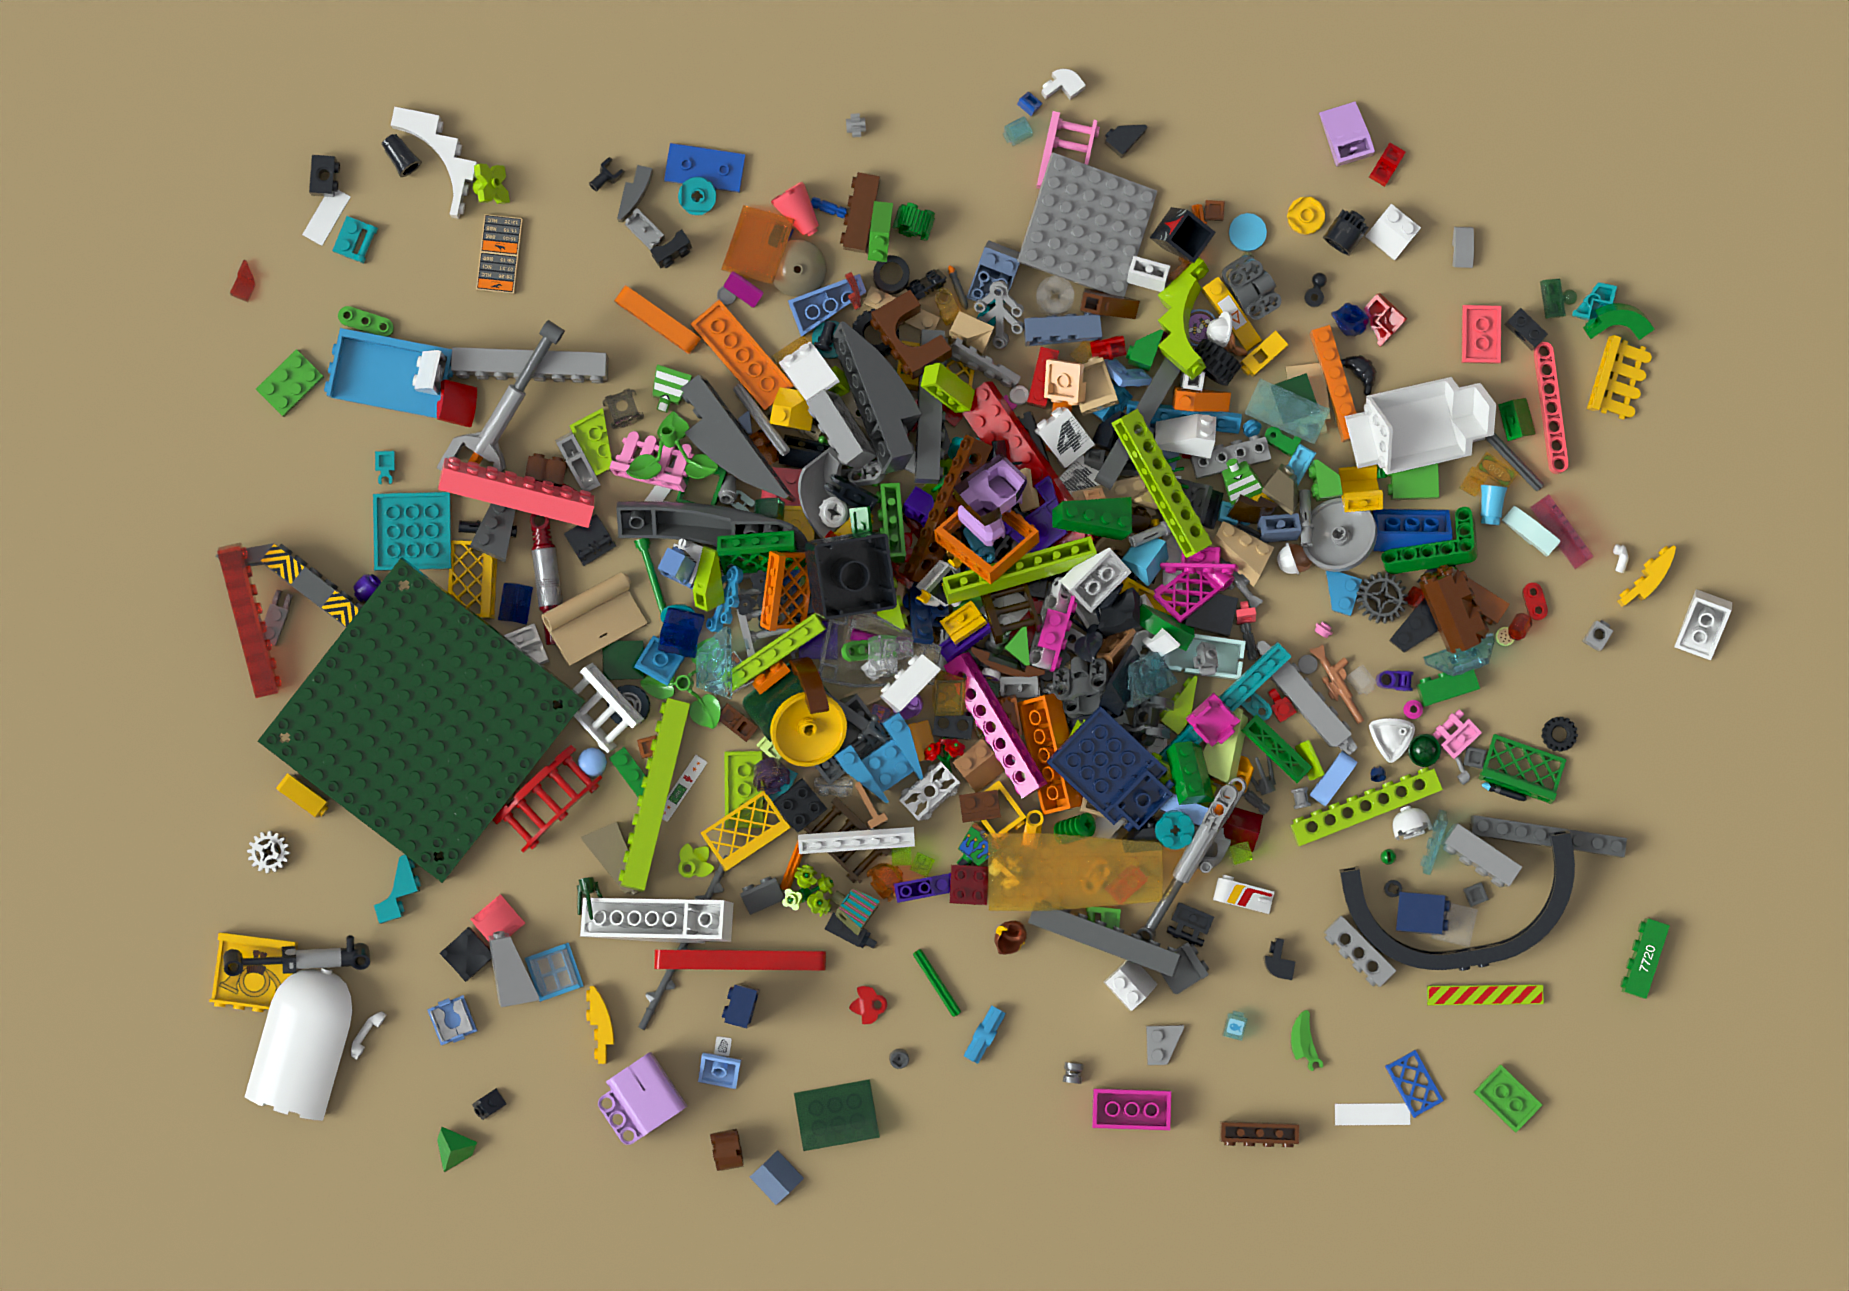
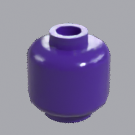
M364 574L353 586L354 596L360 602H367L381 584L380 579L373 574Z

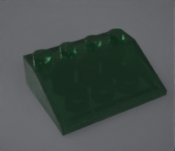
M870 1079L794 1093L803 1151L880 1138Z

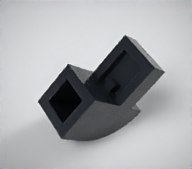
M1275 938L1274 942L1271 941L1269 953H1272V956H1264L1263 958L1265 968L1274 977L1292 980L1296 961L1281 959L1284 939Z

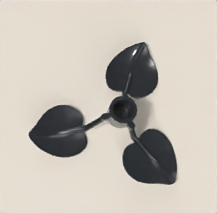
M1122 582L1095 608L1099 622L1101 618L1099 607L1100 609H1106L1114 603L1124 585ZM1071 613L1069 620L1087 633L1086 636H1082L1076 641L1074 651L1081 659L1094 663L1096 655L1106 637L1098 629V625L1092 624L1087 629L1073 618L1075 613Z

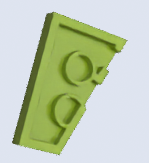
M601 408L569 425L596 477L610 470L609 467L612 462L604 410Z

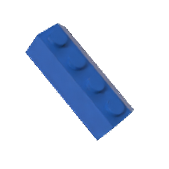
M1381 509L1373 510L1372 512L1377 524V540L1373 548L1374 551L1384 552L1389 549L1452 540L1449 510Z

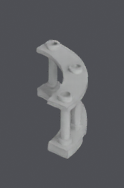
M744 573L743 580L749 579L753 574L757 573ZM738 584V595L743 594L745 596L750 594L755 596L762 593L754 588L740 589ZM737 609L748 658L759 651L754 650L753 642H756V640L789 631V629H776V631L771 632L767 630L750 631L748 621L761 615L762 609H756L753 613L747 612L746 615H740ZM781 613L782 619L784 620L786 617L783 613ZM798 649L791 653L792 659H796L795 653L798 652Z

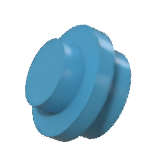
M1255 419L1248 420L1243 425L1244 434L1247 437L1256 436L1259 434L1262 425Z

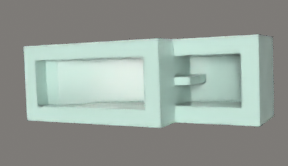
M1513 506L1502 519L1506 525L1546 557L1561 542L1551 532L1516 506Z

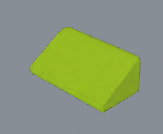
M1310 740L1295 746L1296 752L1312 766L1307 773L1309 780L1312 781L1323 776L1325 773Z

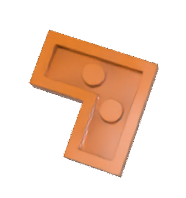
M781 659L766 669L764 674L758 675L751 684L759 694H762L788 674L790 669Z

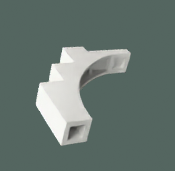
M394 107L391 121L392 128L420 138L431 146L445 163L451 178L454 195L450 216L459 219L460 214H463L465 209L463 198L468 194L469 185L467 182L474 183L476 178L474 165L477 162L457 158L462 150V145L457 138L438 135L443 130V122L439 115Z

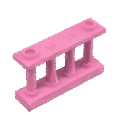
M1052 112L1036 188L1040 189L1053 148L1061 147L1085 152L1084 164L1088 165L1094 137L1098 138L1100 127L1096 126L1097 120H1094L1092 127L1062 121L1063 119L1059 118L1060 112ZM1063 128L1091 134L1089 144L1084 145L1061 140L1055 136L1056 130Z

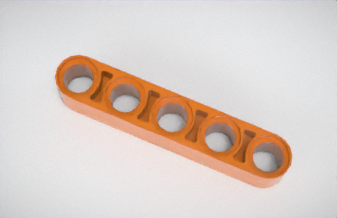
M626 285L614 300L619 306L688 354L692 353L701 340L691 330Z

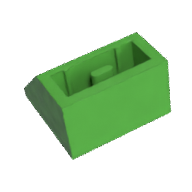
M1318 459L1313 460L1310 467H1308L1309 478H1313V486H1311L1312 497H1316V502L1340 498L1343 495L1340 475Z

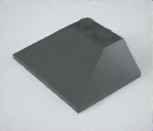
M857 693L839 700L868 721L872 720V713ZM846 720V736L838 751L850 744L860 759H862L883 743L871 734L865 735L864 740H859L857 736L862 730ZM878 721L875 722L874 727L881 733L887 735V733L884 731V729L881 727ZM834 756L821 764L815 765L829 785L846 773Z

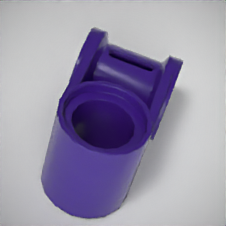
M1383 671L1376 676V684L1382 689L1411 692L1413 691L1411 679L1414 672ZM1384 674L1390 678L1388 685H1384L1381 681Z

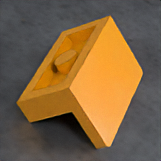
M928 720L908 724L919 762L925 761L924 750L931 743H935Z

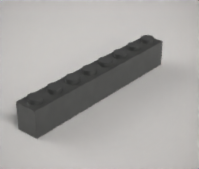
M922 329L920 346L939 335H942L948 343V337H945V331ZM947 360L941 363L945 367H947ZM922 374L918 379L917 406L921 416L917 421L914 483L938 484L939 480L943 478V467H940V460L944 458V448H941V441H944L945 430H941L942 423H945V411H942L943 403L921 387Z
M1476 815L1471 816L1469 829L1471 833L1479 837L1551 847L1549 833L1569 830ZM1569 830L1574 851L1620 858L1625 857L1627 838Z
M1042 899L1041 903L1035 902L1028 923L1165 975L1175 977L1182 958L1178 954L1179 950L1169 946L1167 950L1160 947L1161 943L1153 940L1147 943L1142 941V936L1134 933L1131 936L1124 934L1125 930L1115 926L1112 930L1106 927L1107 923L1096 920L1095 923L1088 921L1089 917L1080 913L1077 916L1070 914V909L1062 906L1059 909L1053 908V903Z

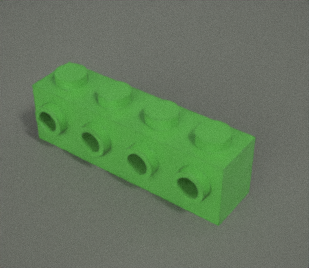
M900 483L880 484L879 491H876V496L879 497L877 503H880L881 510H878V521H882V528H879V532L885 533L888 536L891 563H904L906 552Z

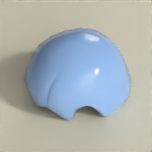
M593 747L584 750L577 761V765L590 779L602 775L607 763L605 754L600 749Z

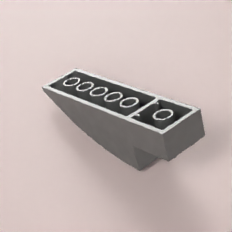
M844 321L840 322L831 340L833 341L834 348L883 474L903 470L914 454V446L909 442L907 431H911L921 416V412L907 386L883 355Z
M698 374L680 388L683 391L682 397L684 400L694 406L693 412L699 419H702L687 430L685 434L704 454L743 482L791 502L795 501L793 495L705 377Z

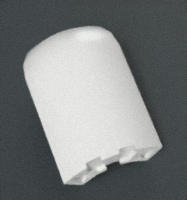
M332 969L300 970L287 977L278 987L269 1008L245 1098L261 1106H274L273 1110L288 1115V1112L291 1111L298 1113L300 1118L323 1121L352 1016L351 995L347 984L338 975L334 974Z

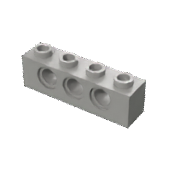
M1339 916L1324 931L1326 934L1324 938L1332 946L1336 944L1340 948L1338 952L1345 959L1349 957L1354 962L1352 966L1359 973L1363 971L1368 976L1366 980L1373 987L1375 985L1381 987L1396 972L1342 916ZM1344 933L1350 937V941L1346 945L1340 942V936ZM1357 947L1363 949V956L1361 958L1354 956V950ZM1370 961H1374L1377 964V969L1374 972H1370L1367 968Z

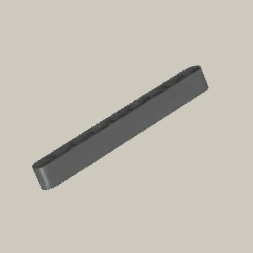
M1166 357L1136 407L1144 417L1147 427L1180 372V369ZM1120 438L1116 441L1094 479L1095 482L1109 490L1113 487L1130 458Z

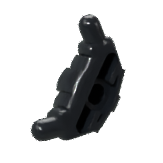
M1362 355L1340 359L1342 366L1349 368L1363 382L1364 394L1366 396L1370 395L1377 373L1372 365V361L1367 360Z

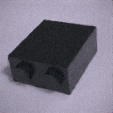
M1193 588L1192 591H1200V589ZM1217 593L1183 620L1185 622L1184 625L1229 637L1238 598ZM1189 595V602L1198 603L1199 596Z

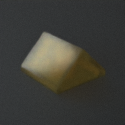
M942 670L933 677L932 708L935 716L964 715L965 678Z

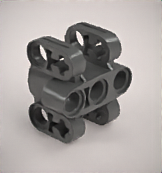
M1244 255L1223 268L1222 278L1229 292L1243 313L1249 315L1252 319L1259 320L1281 305L1280 295L1274 292V289L1277 287L1274 280L1263 269L1262 264L1249 255ZM1229 269H1233V270L1229 273L1228 279H1227V277H1226L1227 271H1228Z
M1078 656L1071 659V669L1059 667V669L1057 668L1054 671L1053 692L1057 699L1063 700V709L1069 718L1078 717L1080 714H1092L1099 707L1107 684L1112 677L1109 675V667L1106 661L1102 658H1097L1094 663L1090 664V662ZM1071 706H1077L1075 710L1068 711Z
M1148 689L1140 691L1134 699L1130 697L1131 704L1129 708H1134L1133 725L1126 723L1120 725L1141 745L1146 747L1153 745L1156 738L1170 739L1171 729L1158 727L1160 710L1174 711L1175 701L1159 697V694ZM1148 714V720L1145 722L1144 716ZM1143 734L1146 735V738H1145L1144 741H1142V735H1143Z

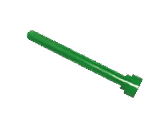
M641 538L635 540L634 543L636 549L638 548L639 552L642 553L661 614L666 605L649 553V545L651 543L649 538Z

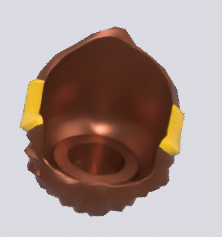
M1011 920L997 927L994 942L998 954L1006 955L1020 951L1021 946L1025 944V939H1027L1023 923Z

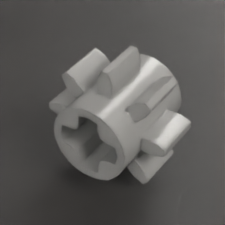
M860 113L851 114V119H846L847 133H852V137H861V132H866L865 117L860 118Z

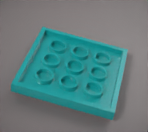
M449 492L373 494L375 571H391L401 557L419 570L452 569L451 499Z

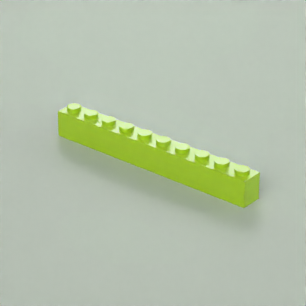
M670 698L661 703L659 713H662L661 721L657 720L655 732H658L657 738L652 740L650 750L653 751L652 758L648 757L646 769H649L648 775L643 777L641 787L644 788L643 795L638 797L636 806H639L638 814H634L632 825H635L634 832L629 834L627 843L630 844L629 851H625L623 862L626 863L625 868L620 870L618 881H621L620 886L642 892L645 890L690 703Z

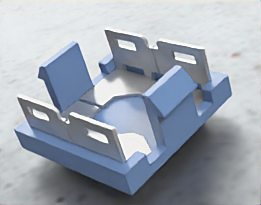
M464 995L452 1000L449 998L438 1002L437 1006L427 1009L441 1045L452 1041L453 1043L465 1039L464 1036L478 1031Z

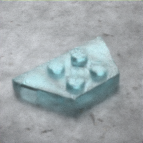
M725 626L696 650V687L728 699H732L731 628Z
M1493 633L1487 634L1485 639L1481 638L1482 642L1465 651H1461L1458 648L1456 649L1457 653L1452 654L1445 649L1423 657L1426 665L1451 676L1462 675L1467 671L1481 668L1490 663L1495 642Z
M1151 652L1129 664L1128 690H1131V701H1127V707H1135L1178 683L1176 677L1158 652Z

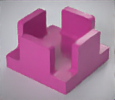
M1215 693L1209 696L1186 717V720L1193 726L1194 731L1212 747L1217 742L1222 744L1235 732L1234 727L1241 722Z

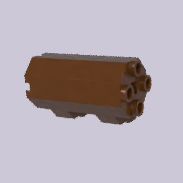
M1448 564L1438 567V571L1434 573L1428 572L1421 575L1419 584L1447 652L1453 654L1457 653L1456 649L1458 648L1461 651H1465L1482 642L1481 638L1485 639L1486 634L1489 633V628L1482 621L1480 607L1472 604L1475 594L1468 587L1466 582L1468 577L1464 570L1459 571L1458 568L1454 566L1448 567Z

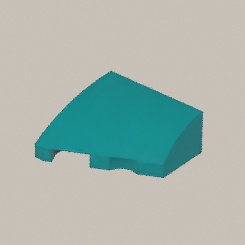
M1598 282L1593 291L1584 298L1581 305L1573 311L1572 316L1587 321L1593 318L1596 319L1598 317L1595 312L1596 309L1615 303L1618 291L1617 286Z

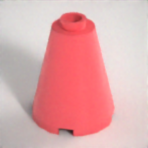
M803 181L792 186L771 201L773 206L802 235L807 234L809 237L818 231L819 223Z

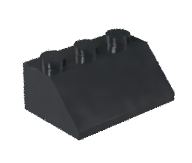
M1133 645L1129 646L1116 668L1099 703V706L1117 716H1120L1123 710L1127 711L1131 704L1130 697L1134 699L1139 689L1137 685L1141 686L1146 677L1143 674L1146 666Z

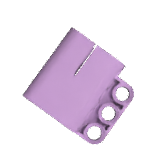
M652 1052L647 1053L629 1067L607 1080L606 1083L611 1090L601 1096L598 1101L599 1109L619 1139L626 1145L636 1142L687 1107V1104ZM604 1098L612 1100L611 1108L606 1109L603 1107L602 1101ZM615 1114H620L623 1117L622 1124L617 1125L613 1122ZM626 1130L634 1133L633 1140L627 1141L624 1138Z

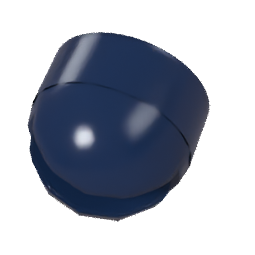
M1374 766L1370 773L1371 780L1374 782L1384 781L1386 779L1385 769L1381 766L1379 768Z

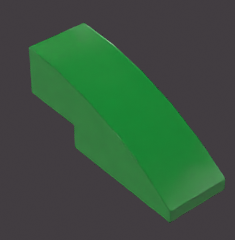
M1141 604L1140 626L1154 635L1163 628L1180 644L1178 648L1187 651L1195 637L1194 628L1177 622L1169 614Z

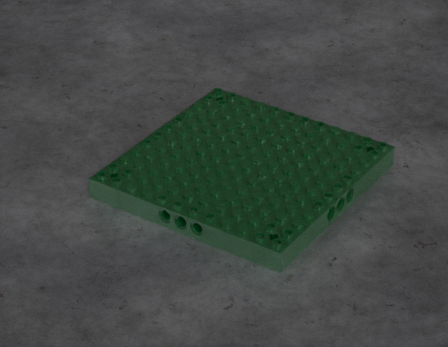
M401 557L257 742L443 883L586 699L410 562ZM407 580L409 582L408 586H410L409 589H401L400 586L402 584H400V581L404 582ZM562 700V705L564 706L562 708L560 706L555 708L553 701ZM281 733H282V734L288 733V734L290 735V736L288 737V738H290V741H289V740L283 741V740L281 739V738L283 737V736H281ZM442 851L444 858L436 859L437 854L435 852L439 853Z

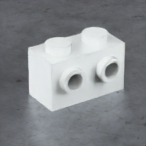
M1133 256L1127 282L1161 292L1166 287L1170 266Z

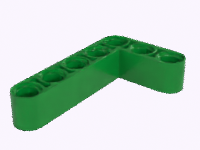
M1460 507L1455 512L1456 540L1384 551L1381 559L1385 571L1389 574L1438 568L1445 564L1452 566L1475 561L1478 555L1476 525L1471 509L1469 507Z

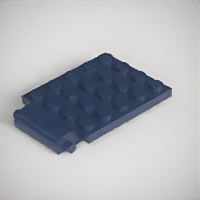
M1101 706L1046 761L1113 825L1124 816L1129 821L1124 826L1128 832L1134 827L1140 830L1174 795L1170 789L1175 784L1170 779L1165 784L1159 780L1168 769Z

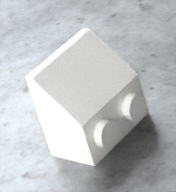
M1391 204L1365 237L1395 261L1421 227Z

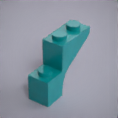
M402 855L399 858L393 890L390 896L383 902L374 905L379 924L404 917L402 912H405L403 902L399 901L398 898L420 891V878L418 875L415 876L413 868H416L415 862L406 855Z

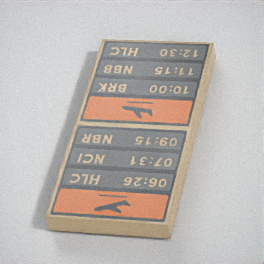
M484 214L476 290L506 294L515 293L523 218Z

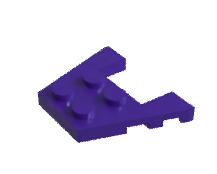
M1050 476L1045 477L1035 485L1045 503L1024 518L1030 525H1035V528L1039 531V543L1030 550L1031 553L1049 548L1068 534L1067 530L1052 528V509L1059 505ZM1003 521L1005 534L1012 537L1018 543L1025 539L1024 536Z

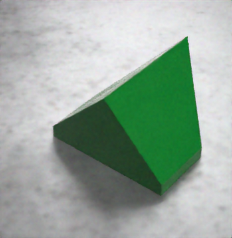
M441 1127L437 1142L443 1171L446 1172L471 1157L477 1142Z

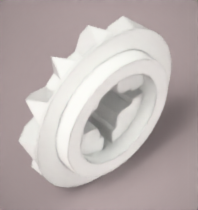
M836 497L823 500L822 505L819 507V516L822 523L827 525V527H839L844 524L848 517L846 503ZM834 508V511L839 515H832L831 517V513L827 510Z

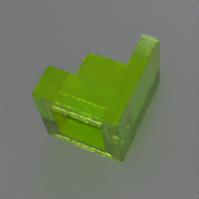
M1248 841L1228 847L1233 866L1253 860Z
M911 847L892 848V866L911 865Z

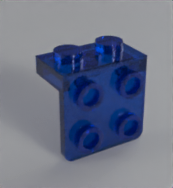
M672 607L668 608L659 633L658 650L683 657L695 658L698 638L705 616Z

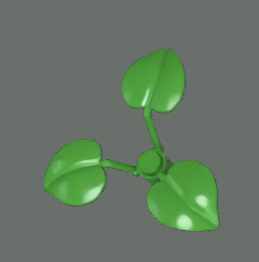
M672 411L657 430V435L660 439L657 458L655 459L654 456L649 454L640 455L631 462L626 472L636 479H651L657 476L662 470L658 462L661 459L664 445L668 448L675 445L678 446L686 462L689 463L685 467V472L693 479L705 478L718 470V465L705 454H696L692 460L688 458L679 439L686 436L685 432L689 430V425L675 411Z
M718 638L706 639L693 649L691 659L699 667L688 673V675H680L675 682V677H673L668 686L649 675L640 681L643 689L658 699L672 697L675 692L674 686L679 690L691 693L698 699V701H694L690 706L689 713L691 719L698 725L711 729L715 728L720 720V703L711 694H706L701 698L692 690L694 681L691 677L699 672L702 667L707 671H714L723 662V651Z

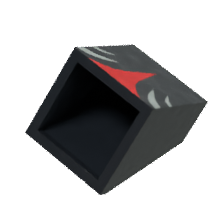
M1171 207L1150 236V239L1164 250L1191 263H1195L1216 232L1188 209Z

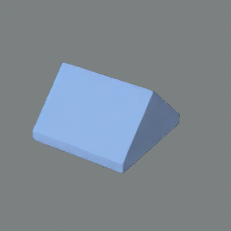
M703 1052L698 1082L736 1089L742 1059Z

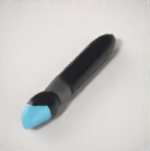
M1485 782L1482 784V787L1490 792H1495L1518 801L1527 800L1523 794L1495 786L1493 783Z

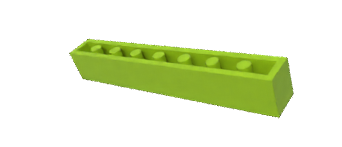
M1089 536L1025 554L992 584H989L973 570L943 577V590L949 605L1070 571L1074 566L1095 556L1097 552L1092 538Z

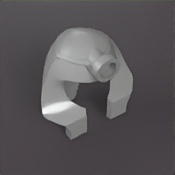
M1194 826V835L1200 826ZM1224 828L1220 829L1198 866V869L1203 873L1210 872L1212 868L1220 863L1231 843V840L1224 836Z

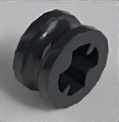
M1390 880L1385 884L1384 891L1389 897H1397L1399 892H1402V885L1397 880ZM1391 883L1398 886L1396 894L1388 891Z

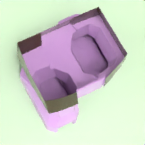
M1000 453L953 487L955 499L961 504L958 508L959 520L986 546H993L995 540L999 537H1005L1002 514L1004 512H1011V507L1018 502L1022 504V493L1027 484L1026 476Z

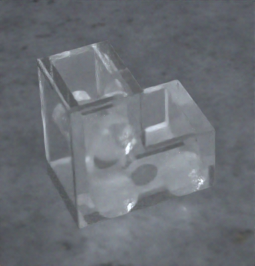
M877 635L868 638L869 676L886 678L897 675L898 660L914 656L913 637Z

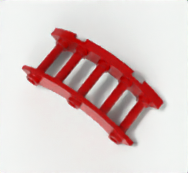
M572 745L555 757V760L550 765H546L513 796L514 799L508 805L506 804L492 819L497 825L502 820L508 822L527 842L521 849L523 853L529 848L533 850L540 843L538 839L557 820L561 822L569 814L567 811L588 792L592 794L599 788L598 783L603 777L600 775L592 781L572 760L573 757L571 755L576 751ZM562 764L567 765L587 786L579 794L558 773L557 768ZM547 777L553 778L572 798L562 809L542 789L540 783ZM531 792L537 793L556 814L547 824L526 803L525 798ZM516 807L518 809L521 808L541 829L534 837L513 817L512 811Z

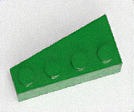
M1132 497L1062 501L1052 509V528L1122 541L1132 533Z

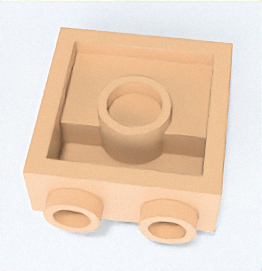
M1047 359L1044 398H1050L1051 402L1057 403L1068 401L1069 405H1079V402L1085 401L1086 382H1083L1084 364Z

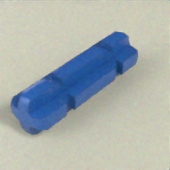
M813 197L811 200L813 208H819L820 211L845 218L846 208L842 206L837 207L836 204L825 200L820 201L816 197Z

